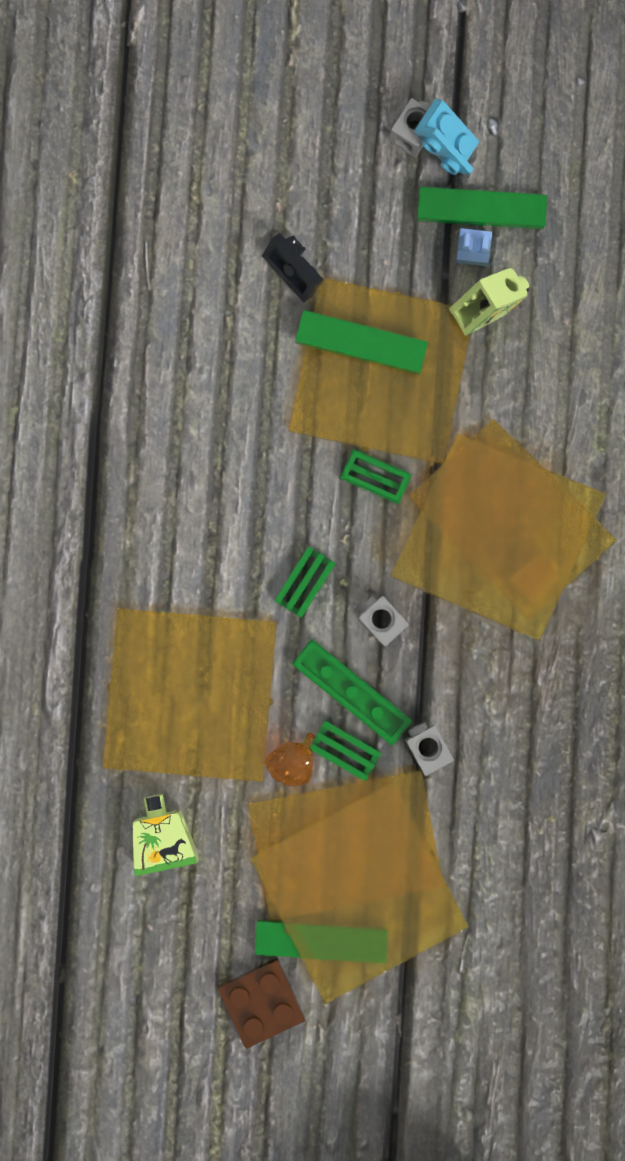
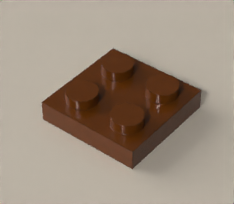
M278 958L218 986L220 995L245 1049L305 1022L303 1011Z

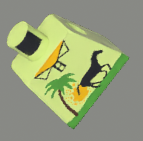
M508 268L479 280L449 310L465 336L510 312L527 297L529 283L525 277L517 276L514 269ZM482 300L489 301V306L483 309L480 308Z
M163 794L143 798L147 817L138 818L133 821L134 875L140 876L197 864L199 854L182 811L166 812Z

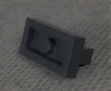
M279 233L272 237L262 257L302 302L305 303L313 297L324 279L302 256L306 248L302 246L293 235L285 239Z

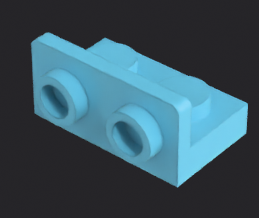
M434 99L414 132L423 141L421 143L422 146L442 161L440 165L445 171L453 175L457 173L470 175L474 168L467 160L480 141L443 100Z

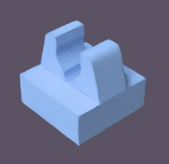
M460 228L456 263L487 267L492 232Z

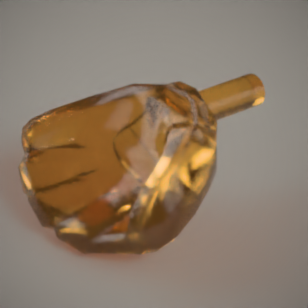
M308 733L302 743H283L267 756L265 766L274 780L279 783L282 782L283 785L293 787L308 784L311 781L313 775V754L310 745L315 738L313 733Z

